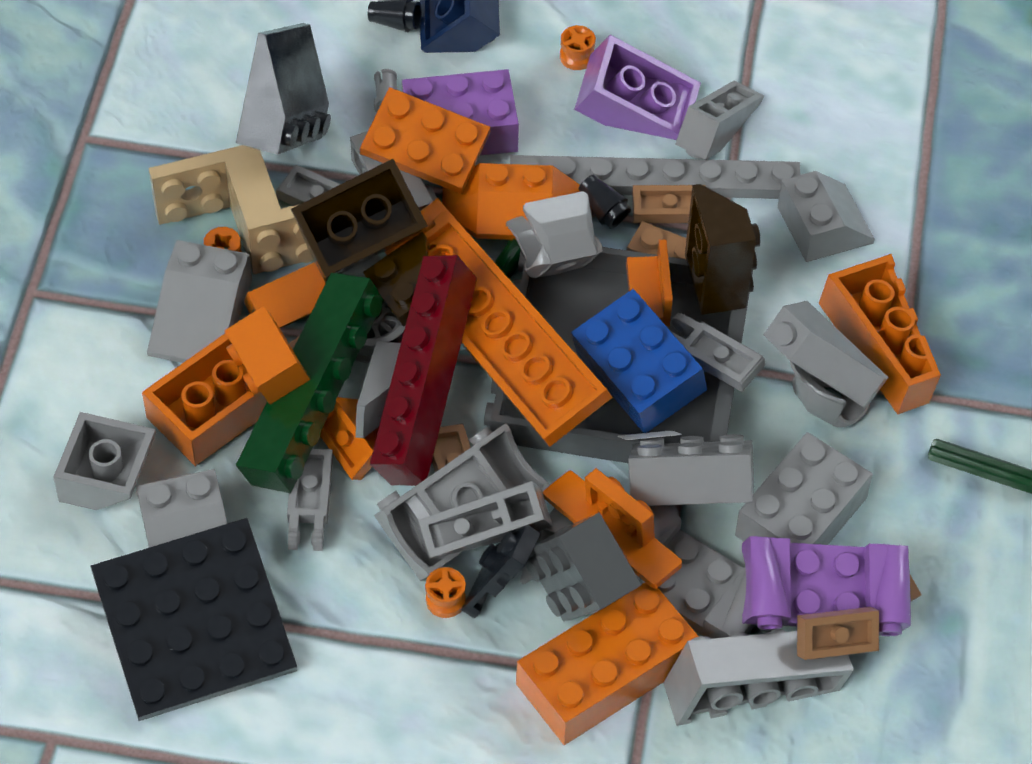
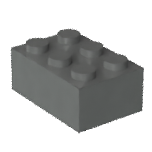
M600 512L566 526L535 544L526 563L527 570L532 578L537 582L540 581L547 592L546 602L555 616H560L563 622L599 611L641 586L640 581Z

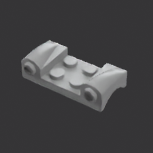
M506 423L494 432L487 426L469 439L473 445L471 448L401 497L397 491H394L377 503L381 511L374 515L420 581L461 552L430 559L419 525V519L530 481L541 487L542 493L550 486L524 459L513 439L511 429Z
M675 505L649 506L654 513L655 538L682 559V568L658 587L691 628L702 636L712 639L729 637L736 633H746L749 635L756 624H742L746 596V567L739 566L680 530L681 518ZM637 576L640 583H644V581Z

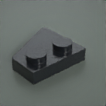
M526 525L514 534L511 532L507 533L497 545L490 544L479 560L482 568L461 610L472 618H476L481 613L488 594L496 597L507 583L526 565L540 533Z

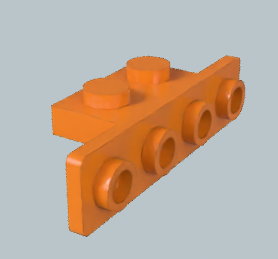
M595 468L584 477V481L570 470L543 491L544 499L573 523L600 512L634 573L653 589H657L682 568V559L655 538L654 513L644 501L636 500L629 495L621 483L614 477L608 478Z

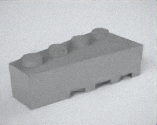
M777 629L766 634L757 635L736 633L724 638L710 639L707 636L693 638L687 641L663 684L676 726L691 723L690 715L709 712L712 719L727 715V709L740 704L749 703L751 710L767 707L768 704L773 703L782 695H785L788 702L840 691L854 669L849 655L808 660L798 657L797 631L785 632L782 629Z

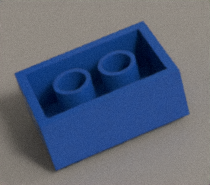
M634 289L571 332L577 355L607 388L609 393L643 433L649 432L707 390L703 368Z

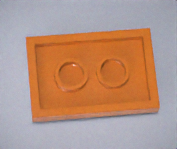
M389 87L361 144L360 154L381 163L394 159L399 170L462 194L488 139L490 126Z

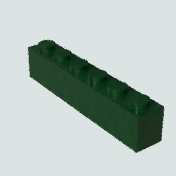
M331 272L293 348L295 355L310 380L271 405L267 401L236 463L237 468L251 486L291 493L297 479L302 476L304 465L312 448L319 441L320 432L327 417L333 411L336 399L344 382L351 374L357 355L366 343L372 324L381 312L384 300L370 278Z

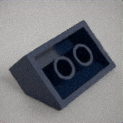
M420 0L422 8L420 40L421 50L425 53L476 52L500 35L499 0Z

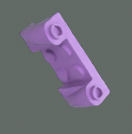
M750 536L742 543V553L746 567V596L742 624H757V627L760 629L774 630L780 629L783 626L797 627V615L873 607L879 610L880 636H898L902 634L903 630L911 626L908 546L869 543L865 547L790 543V538Z

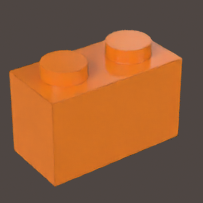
M262 306L224 330L232 343L226 349L238 368L244 364L248 373L242 377L254 396L261 393L271 405L310 380L277 322L265 306Z

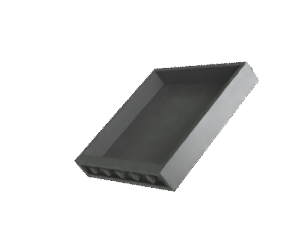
M602 247L603 251L582 268L556 275L534 278L527 275L525 271L526 259L521 251L518 272H523L521 280L515 279L513 284L577 355L571 332L629 292L626 269L627 257L657 255ZM668 257L673 298L671 319L678 313L685 314V316L699 323L704 322L742 344L747 306L744 309L702 315L686 259ZM671 321L670 326H666L672 333H676L684 339L687 338L674 328ZM703 370L707 390L647 433L675 431L682 434L661 437L664 438V443H680V438L685 436L704 437V442L720 441V436L727 435L734 387ZM492 380L491 394H496L494 403L487 402L484 425L490 426L491 431L494 432L506 423L511 429L517 446L629 463L628 458L633 445L640 444V439L625 440L618 437L619 435L643 432L612 396V399L549 447Z

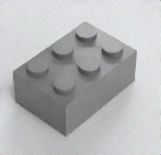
M807 432L753 494V502L745 503L739 510L735 536L742 541H745L750 536L790 538V543L828 545L867 499L873 473Z
M743 435L720 436V441L704 442V437L685 436L680 438V443H664V438L655 437L640 439V444L633 445L628 458L630 495L636 500L644 501L648 506L753 502L752 440L744 441Z

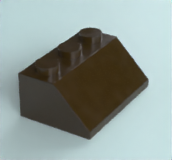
M394 159L291 209L307 248L324 281L328 280L331 272L341 274L414 238L421 232L424 233L428 227Z
M701 184L692 185L685 258L701 314L744 309L747 306L748 293L753 292L754 289L751 272L757 269L755 247L760 246L758 225L756 223L751 224L748 210L745 207Z

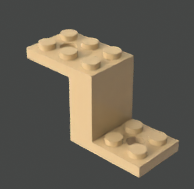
M241 145L149 168L155 211L159 225L178 222L185 218L205 213H215L221 209L231 207L245 251L250 256L253 275L262 272H272L301 262L308 263L313 261L291 212V209L298 205L280 208L259 149Z

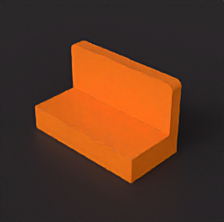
M659 239L657 256L627 257L628 291L634 289L666 326H670L673 298L667 240Z
M313 262L248 292L243 302L249 314L265 306L278 326L282 328L311 314L326 283L316 263Z
M337 397L335 407L329 413L320 432V437L327 447L333 450V455L351 480H362L372 468L370 460L379 427L365 438H356V412L359 399Z

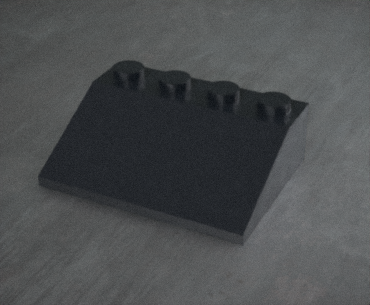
M306 23L260 32L257 36L236 143L278 155L321 139L322 135H326L330 126L331 115L327 114L329 101L311 26Z

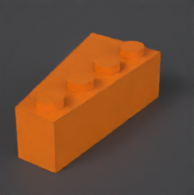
M892 254L828 274L819 305L834 326L889 377L880 391L898 415L929 404L941 374L926 337L919 332L917 315L914 308H909L904 295L906 288L902 279L897 278L894 271L895 262Z

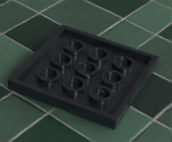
M248 518L90 565L138 721L297 671V664Z

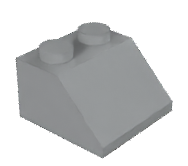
M817 171L782 180L778 209L806 262L874 243V237L844 183Z
M80 412L53 476L59 502L99 510L131 499L155 438L156 429Z

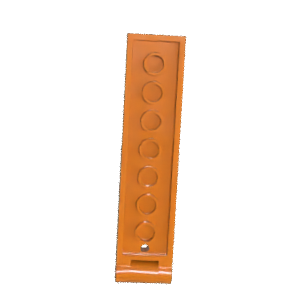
M436 198L420 211L428 225L424 232L430 243L428 256L458 255L477 277L461 344L550 447L612 399V396L607 388L471 237L443 203ZM409 240L385 251L386 255L390 254L391 252H393Z

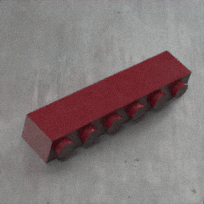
M458 255L423 256L370 460V465L390 485L416 486L428 478L477 282V277Z

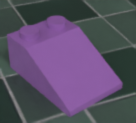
M609 35L590 54L574 110L605 126L677 140L688 107L696 102L701 82Z

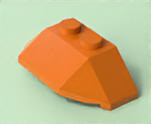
M479 163L474 167L462 194L443 187L442 203L471 236L477 239L513 240L516 238L506 226V222L520 216L528 220L523 211L525 203L580 192L578 190L580 184L553 165Z

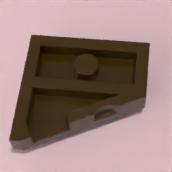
M423 232L363 271L365 278L372 280L384 303L403 327L407 322L423 256H428V250L430 249V243Z

